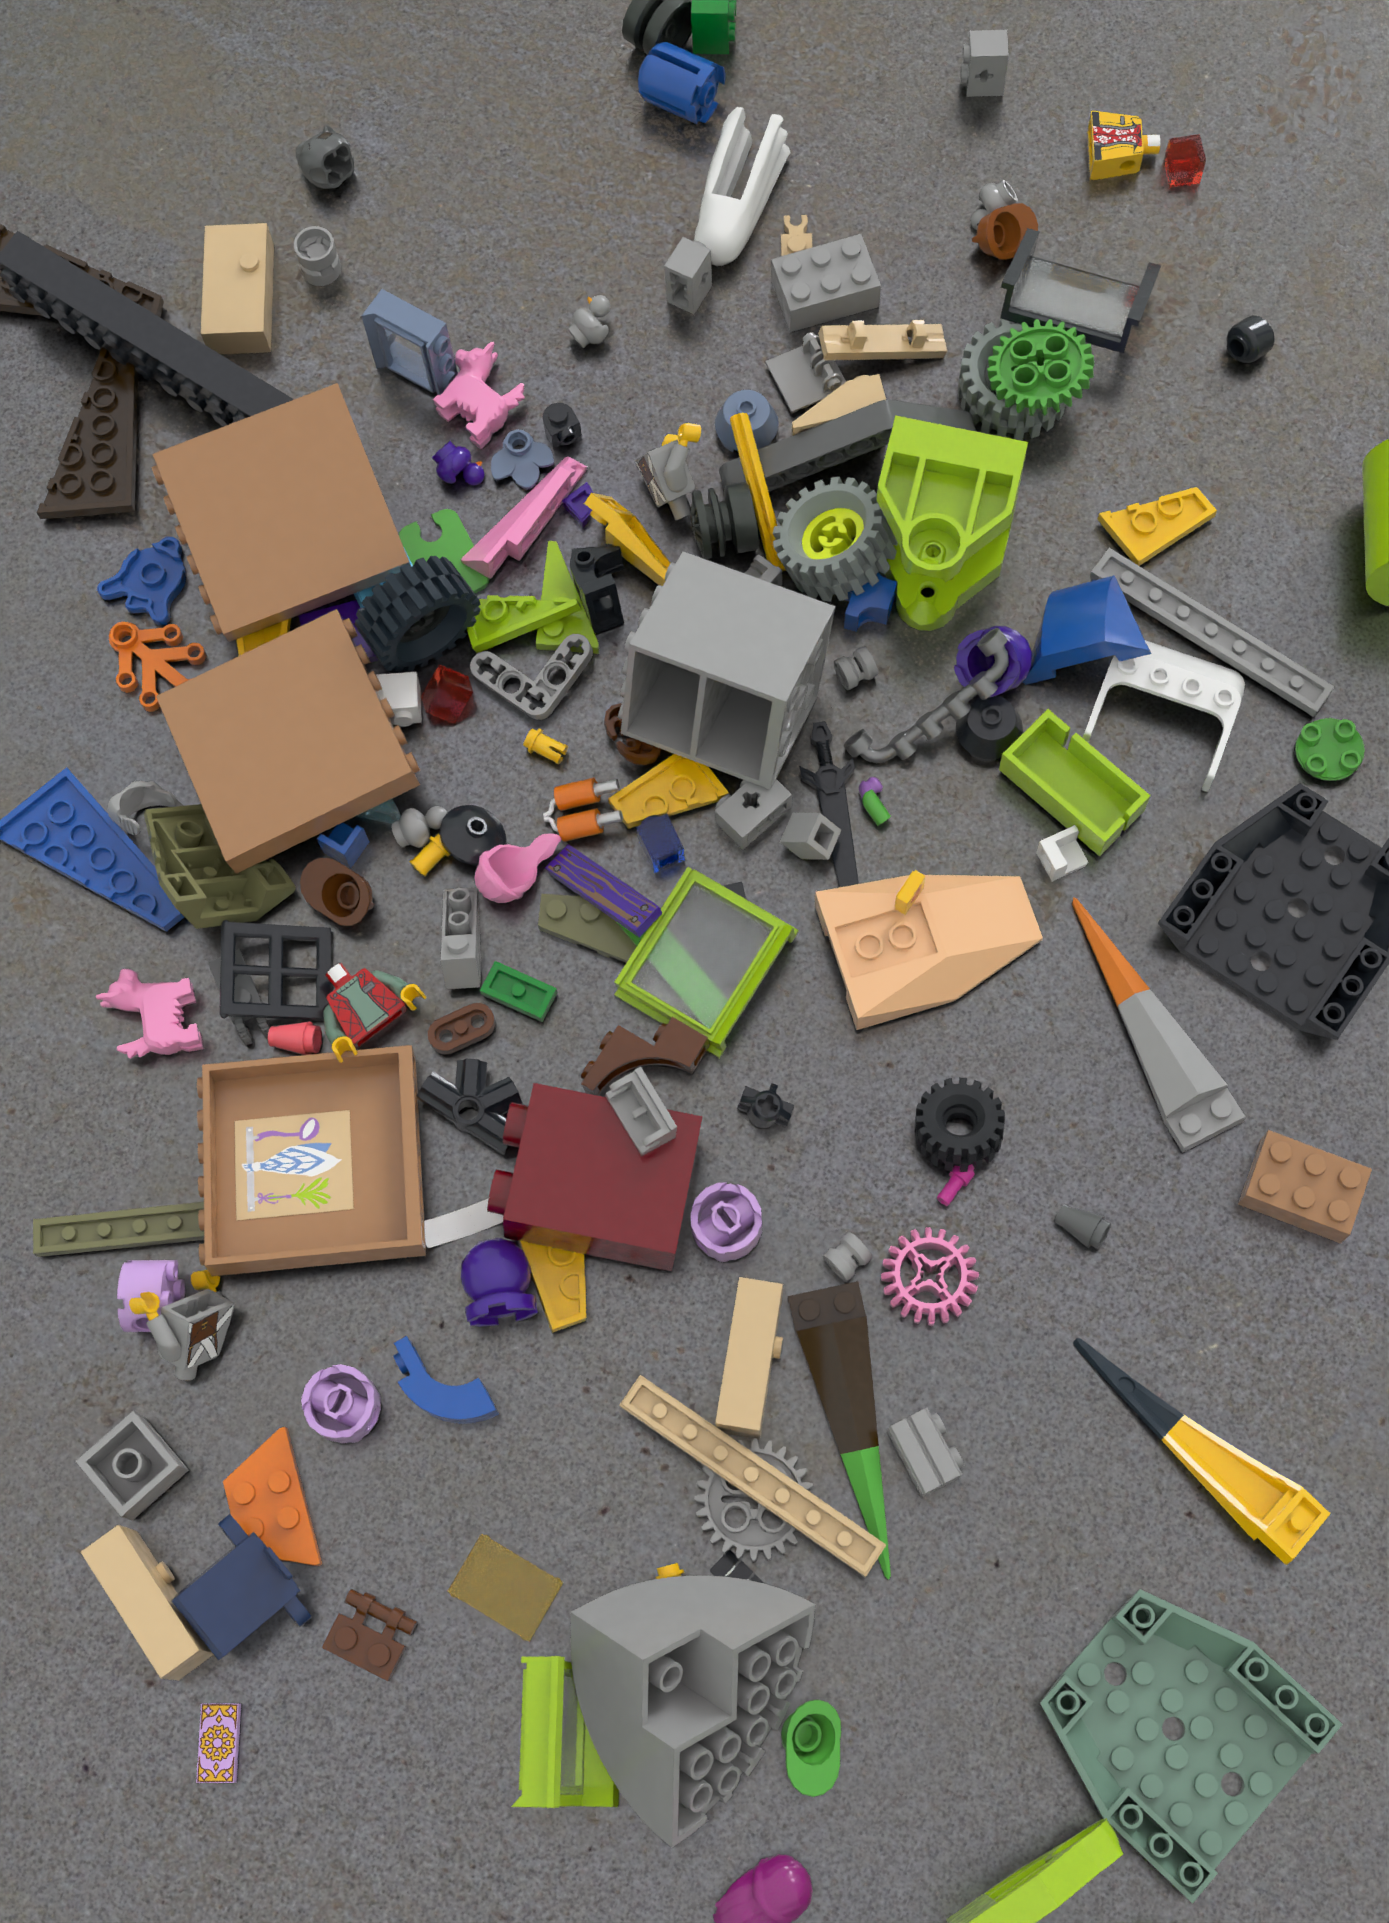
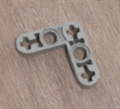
M580 634L567 636L534 681L488 651L477 653L471 661L470 669L480 683L529 717L542 720L552 714L593 656V649L585 636ZM582 644L581 648L584 653L582 655L575 654L572 657L573 653L570 648L572 646L579 647ZM562 658H564L567 662L570 660V663L572 664V666H574V668L571 670L566 663L560 660ZM491 662L490 665L500 675L496 679L491 673L483 672L480 665L482 663L488 665ZM556 669H562L566 672L565 681L559 685H553L549 682L550 673ZM510 678H518L521 682L519 690L513 694L506 693L504 691L505 682ZM527 692L537 700L543 697L542 701L545 703V706L542 709L536 707L533 710L534 706L525 698Z

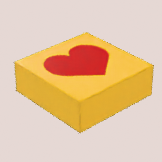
M917 870L912 871L896 895L895 909L904 915L907 914L924 888L926 876Z

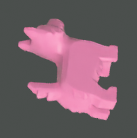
M494 342L487 344L484 349L474 348L471 351L459 349L454 359L455 364L459 367V373L448 384L444 392L433 399L434 404L437 406L438 414L447 422L458 414H461L462 418H466L468 422H474L468 423L465 428L472 434L469 437L470 441L479 449H482L491 440L493 433L503 427L509 410L519 405L518 402L525 398L523 395V383H520L503 396H500L485 384L491 373L492 366L498 357L496 352L492 353L495 345Z
M122 969L118 981L109 986L108 993L96 995V999L103 1000L100 1002L101 1007L141 1013L143 1037L117 1046V1051L127 1054L128 1058L131 1059L137 1054L138 1057H142L150 1051L161 1055H171L181 1050L191 1052L203 1049L201 1032H198L197 1024H190L187 1029H183L181 1022H184L182 1007L196 1003L194 988L189 978L181 979L179 982L141 983L137 972L130 969Z

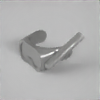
M134 781L110 799L107 810L113 822L129 834L137 835L141 831L140 826L135 820L129 818L136 811L149 806L176 807L184 805L177 800L173 793L166 792L154 781Z

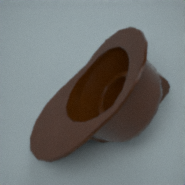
M317 858L309 862L302 871L300 886L306 902L342 926H352L360 922L367 911L375 905L372 902V889L369 882L363 876L358 875L336 860Z

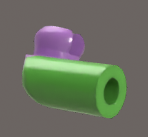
M870 777L867 781L863 780L858 789L864 808L878 826L889 819L891 815L876 795L882 791V784L876 777Z

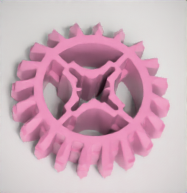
M930 1227L925 1228L924 1238H920L918 1231L914 1229L910 1233L911 1243L904 1236H900L898 1243L902 1250L895 1246H890L888 1253L894 1259L887 1258L882 1263V1266L886 1269L892 1270L881 1274L882 1281L892 1282V1284L884 1287V1295L896 1293L897 1296L890 1301L891 1307L894 1308L903 1303L905 1306L902 1308L900 1315L905 1318L910 1310L916 1312L914 1323L917 1324L921 1321L922 1314L928 1315V1325H934L935 1314H939L941 1321L947 1323L949 1321L947 1310H950L953 1315L959 1317L962 1310L958 1303L968 1307L972 1300L965 1293L975 1294L977 1291L976 1285L967 1282L976 1280L979 1277V1272L967 1270L975 1265L976 1259L974 1257L963 1259V1256L969 1251V1247L963 1245L956 1249L955 1246L959 1237L954 1235L949 1242L945 1241L946 1231L944 1229H940L937 1238L932 1237ZM936 1250L945 1254L946 1257L943 1256L938 1260H929L917 1251ZM908 1257L912 1262V1268L916 1273V1277L904 1288L900 1278V1267ZM955 1264L959 1275V1285L956 1292L951 1295L947 1290L948 1286L943 1276ZM921 1270H926L928 1273L939 1270L935 1281L938 1283H934L931 1279L920 1283L924 1275V1271ZM921 1292H930L937 1299L940 1298L942 1302L924 1303L912 1296H916Z

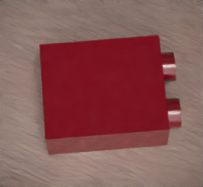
M534 1083L529 1106L513 1102L510 1104L504 1128L503 1144L519 1147L514 1173L495 1170L487 1212L504 1215L503 1230L504 1238L672 1271L703 1116L667 1109L677 1125L676 1138L641 1156L606 1097Z

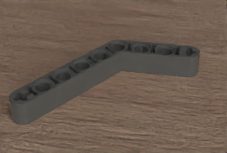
M889 399L875 402L758 449L768 492L888 445L895 415L976 431L970 412ZM740 457L726 462L719 468L724 492L726 485L746 482Z

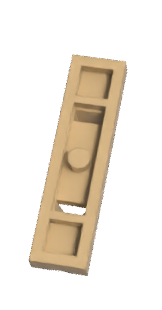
M912 320L910 324L864 325V321H852L850 325L821 326L818 333L824 360L944 358L947 353L942 324H924V320ZM908 337H911V341H912V342H911L910 345H909Z

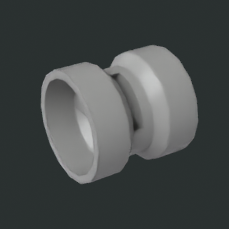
M865 646L855 650L853 655L848 658L842 656L833 661L836 674L847 690L858 686L859 681L862 679L870 680L878 676L876 663Z
M847 1232L841 1238V1244L837 1248H830L823 1255V1259L828 1266L845 1282H848L855 1275V1269L858 1266L866 1265L873 1258L868 1248L851 1232Z

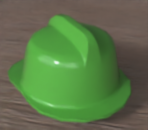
M821 1700L807 1701L799 1706L794 1713L788 1716L781 1731L782 1744L786 1751L788 1778L793 1787L801 1794L811 1797L823 1795L830 1790L838 1778L840 1768L841 1721L836 1709L828 1702Z

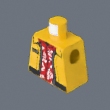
M1091 111L1087 130L1090 180L1137 173L1140 171L1143 154H1159L1160 135H1142V121L1138 116Z

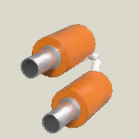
M589 778L554 787V798L550 802L549 810L543 813L544 822L551 823L552 829L559 833L563 842L603 833L605 825L622 822L623 814L621 810L601 814L597 808L558 817L557 826L555 820L549 817L554 811L555 803L558 809L563 811L600 802V795L620 790L618 779L597 783L595 778Z

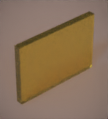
M481 1533L447 1592L452 1597H457L518 1634L523 1640L530 1642L561 1589L563 1582L559 1577H553L493 1541L488 1535Z

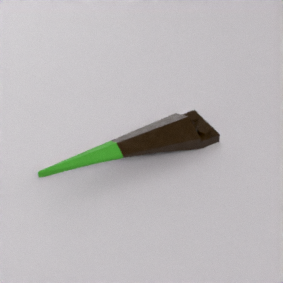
M856 1281L788 1296L797 1339L868 1532L886 1544L878 1560L884 1576L889 1580L891 1571L867 1316L859 1282Z

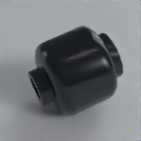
M1256 315L1246 317L1228 331L1226 337L1227 350L1239 362L1246 364L1254 362L1273 348L1275 342L1274 331L1264 318Z

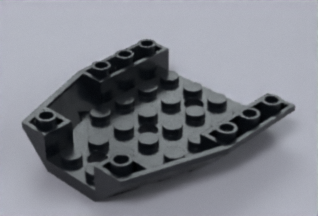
M1299 783L1217 840L1161 917L1158 924L1181 954L1299 1031L1338 1040L1389 965V838L1381 848L1324 812L1323 810L1329 801ZM1326 851L1337 852L1341 856L1342 863L1338 865L1328 863L1325 860L1324 853ZM1290 903L1301 904L1305 909V916L1300 918L1292 916L1288 911V905ZM1257 955L1263 956L1267 959L1269 968L1265 971L1256 970L1251 964V958Z

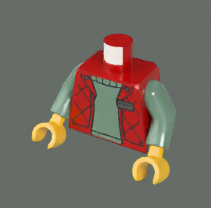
M342 963L332 967L325 976L335 987V990L326 996L328 1005L323 1011L325 1035L332 1045V1050L340 1063L344 1062L341 1055L345 1051H352L354 1056L357 1055L356 1049L407 1011L405 1004L410 1010L414 1011L417 1008L412 1003L413 999L419 996L426 999V995L417 985L408 984L399 977L379 970L370 973L367 969L363 968L352 976Z

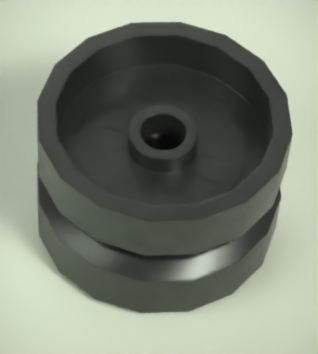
M632 0L623 20L622 33L624 39L635 47L644 49V53L647 55L658 43L668 42L683 49L692 34V2L690 0Z

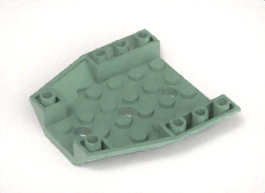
M1141 1589L1108 1620L1060 1675L1040 1702L1102 1818H1107L1111 1826L1192 1904L1218 1874L1215 1868L1311 1754H1319L1343 1725L1253 1641ZM1110 1663H1117L1124 1669L1125 1678L1118 1686L1109 1684L1105 1679L1104 1670ZM1169 1717L1178 1719L1183 1727L1182 1735L1174 1741L1166 1738L1162 1731V1725ZM1229 1772L1235 1773L1241 1780V1790L1234 1796L1227 1795L1221 1787L1223 1776Z

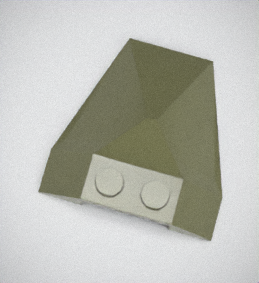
M202 804L145 810L144 817L159 885L174 907L196 929L221 926L223 920L240 923L256 921L294 893L296 886L281 865L273 859L269 860V862L264 860L236 874L223 857Z

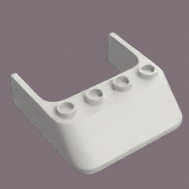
M1146 640L1145 642L1152 654L1125 661H1119L1114 655L1083 739L1089 743L1109 689L1117 685L1130 686L1210 713L1221 721L1223 730L1201 789L1208 792L1241 704L1245 688L1243 677L1232 669Z

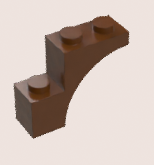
M674 1017L670 1019L668 1024L662 1023L653 1038V1041L656 1042L654 1046L618 1025L614 1032L609 1031L603 1038L599 1047L602 1051L596 1061H589L581 1074L583 1079L581 1085L586 1092L598 1096L619 1075L631 1069L647 1065H667L693 1074L710 1046L709 1039Z

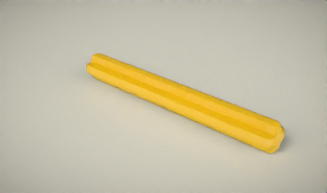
M738 413L730 417V423L745 479L749 485L767 560L774 566H778L783 572L786 569L777 556L773 541L776 540L773 535L774 526H777L749 416L747 413Z

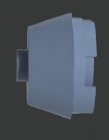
M741 390L729 396L715 418V430L722 444L731 452H733V449L738 451L730 417L738 413H747L757 450L770 445L778 431L779 421L776 411L766 398L753 390Z

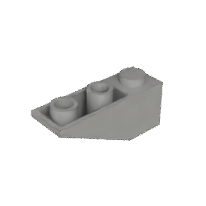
M477 887L446 889L443 893L441 965L446 990L480 987L481 952Z

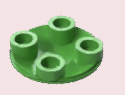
M1333 718L1320 719L1306 724L1298 736L1295 749L1298 762L1302 768L1313 777L1326 781L1341 780L1352 775L1360 767L1365 752L1362 737L1356 730L1355 724L1348 719L1338 720Z

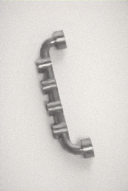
M995 628L984 635L977 646L986 657L994 655V665L986 672L982 671L977 674L962 690L949 695L942 705L934 711L927 712L920 717L916 724L906 732L903 731L897 734L886 747L880 750L872 749L870 745L873 739L862 729L845 742L844 748L852 757L860 755L866 761L873 763L886 762L897 754L902 760L910 757L917 750V746L914 743L923 735L928 740L935 738L944 729V726L940 723L949 715L955 720L962 718L971 709V706L967 703L976 695L985 700L996 692L998 686L995 684V681L1003 675L1009 663L1008 653L1004 647L1007 642L1006 636L999 628Z

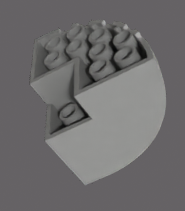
M678 1576L632 1584L612 1591L571 1611V1664L581 1712L592 1742L608 1774L631 1808L658 1837L671 1847L686 1839L708 1820L705 1814L719 1800L726 1803L732 1797V1791L737 1786L740 1775L743 1773L749 1776L765 1753L760 1746L767 1737L771 1727L775 1730L779 1729L791 1704L785 1699L794 1689L796 1682L800 1681L803 1672L797 1666L802 1648L805 1649L810 1646L814 1622V1603L786 1590L746 1579L722 1576Z

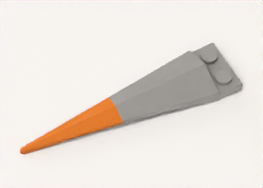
M1073 897L1072 906L1121 1014L1164 1124L1182 1153L1244 1122L1246 1116L1229 1092L1227 1083L1079 900Z

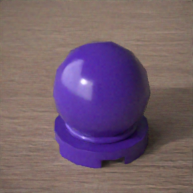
M992 626L967 635L958 645L957 665H954V670L963 687H966L977 674L982 671L986 672L994 665V655L986 657L977 644L984 635L995 628H999L1007 638L1004 647L1008 653L1009 663L1003 675L995 681L998 689L990 697L1014 689L1026 679L1030 672L1033 656L1028 640L1018 631L1006 626Z
M502 1238L482 1240L463 1259L461 1264V1283L465 1294L474 1301L465 1307L467 1322H470V1326L499 1325L498 1318L515 1315V1320L518 1322L537 1314L536 1296L525 1293L531 1282V1265L523 1250L514 1242Z

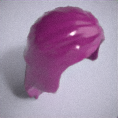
M777 1854L772 1857L762 1858L755 1867L737 1879L723 1897L716 1902L717 1911L713 1914L714 1922L792 1923L802 1915L811 1903L813 1888L810 1875L799 1861L789 1855Z

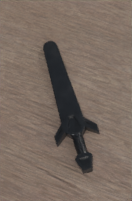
M822 721L813 723L811 744L817 747L820 768L816 773L799 766L801 779L817 790L822 815L841 829L831 854L839 887L859 884L845 788L846 782L855 771L853 758L842 769L833 765L829 745L833 735L826 722Z

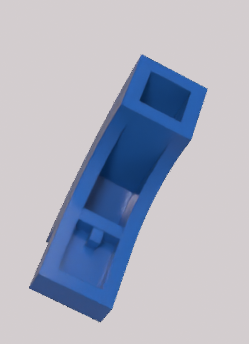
M407 1336L394 1342L398 1353L393 1355L400 1371L403 1375L407 1372L410 1373L409 1376L398 1381V1384L404 1393L424 1412L437 1419L459 1424L482 1422L499 1415L489 1393L479 1378L459 1386L441 1384L430 1377L412 1341Z

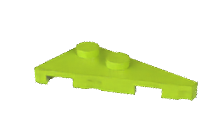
M548 541L541 600H553L554 597L576 598L582 610L537 628L536 648L539 650L556 651L567 636L580 634L588 639L593 653L599 654V643L556 541ZM582 644L579 647L572 646L570 648L571 652L584 653L581 648Z
M488 595L487 599H479L481 604L479 605L481 609L480 614L474 616L477 621L473 627H467V632L472 648L476 653H480L582 609L576 598L554 597L553 600H537L534 596H508L502 598L498 595Z

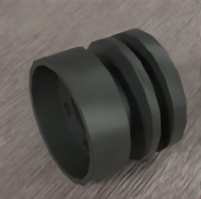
M747 482L726 485L724 492L725 501L720 502L714 489L708 488L709 504H704L700 490L692 491L691 523L694 539L703 559L712 558L711 543H716L719 557L724 556L726 551L725 541L732 540L737 554L759 549L755 512Z

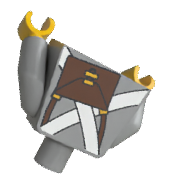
M682 424L678 429V435H666L661 447L647 452L635 461L657 507L668 503L675 520L690 515L691 506L686 495L696 490L686 464V458L690 450L687 448L688 442L697 443L700 439L701 426L697 424Z
M208 1270L193 1272L191 1275L193 1288L203 1291L162 1307L160 1315L157 1313L160 1301L155 1293L143 1292L140 1293L141 1298H131L129 1301L130 1309L134 1314H146L149 1320L146 1324L157 1343L160 1357L175 1365V1377L185 1381L193 1380L196 1377L198 1365L212 1360L220 1354L235 1306L234 1302L222 1297L220 1291H216V1287L220 1282V1276H211Z

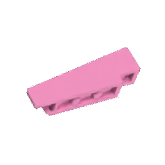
M565 457L462 557V563L491 579L508 555L520 561L560 507L562 500L569 495L586 472L587 466L571 457Z

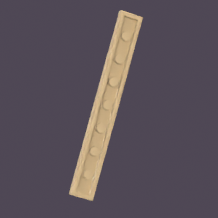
M640 1375L619 1406L865 1578L886 1547L885 1543Z

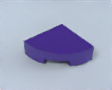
M587 482L562 500L563 507L582 528L592 517L590 515L592 509L584 504L589 495L593 493Z

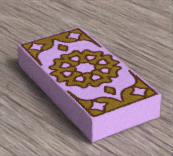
M201 1704L196 1783H237L241 1704Z

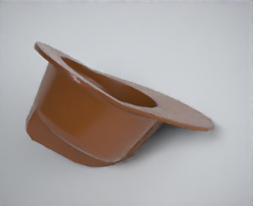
M1015 203L997 208L984 216L978 224L977 235L971 239L972 242L979 244L980 249L986 255L995 256L999 260H1006L1015 256L1027 228L1038 231V222L1034 212L1025 204Z

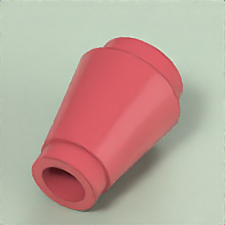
M312 1022L271 1026L268 1032V1044L270 1047L302 1055H311V1053H318L321 1048L322 1030L320 1026L313 1025Z

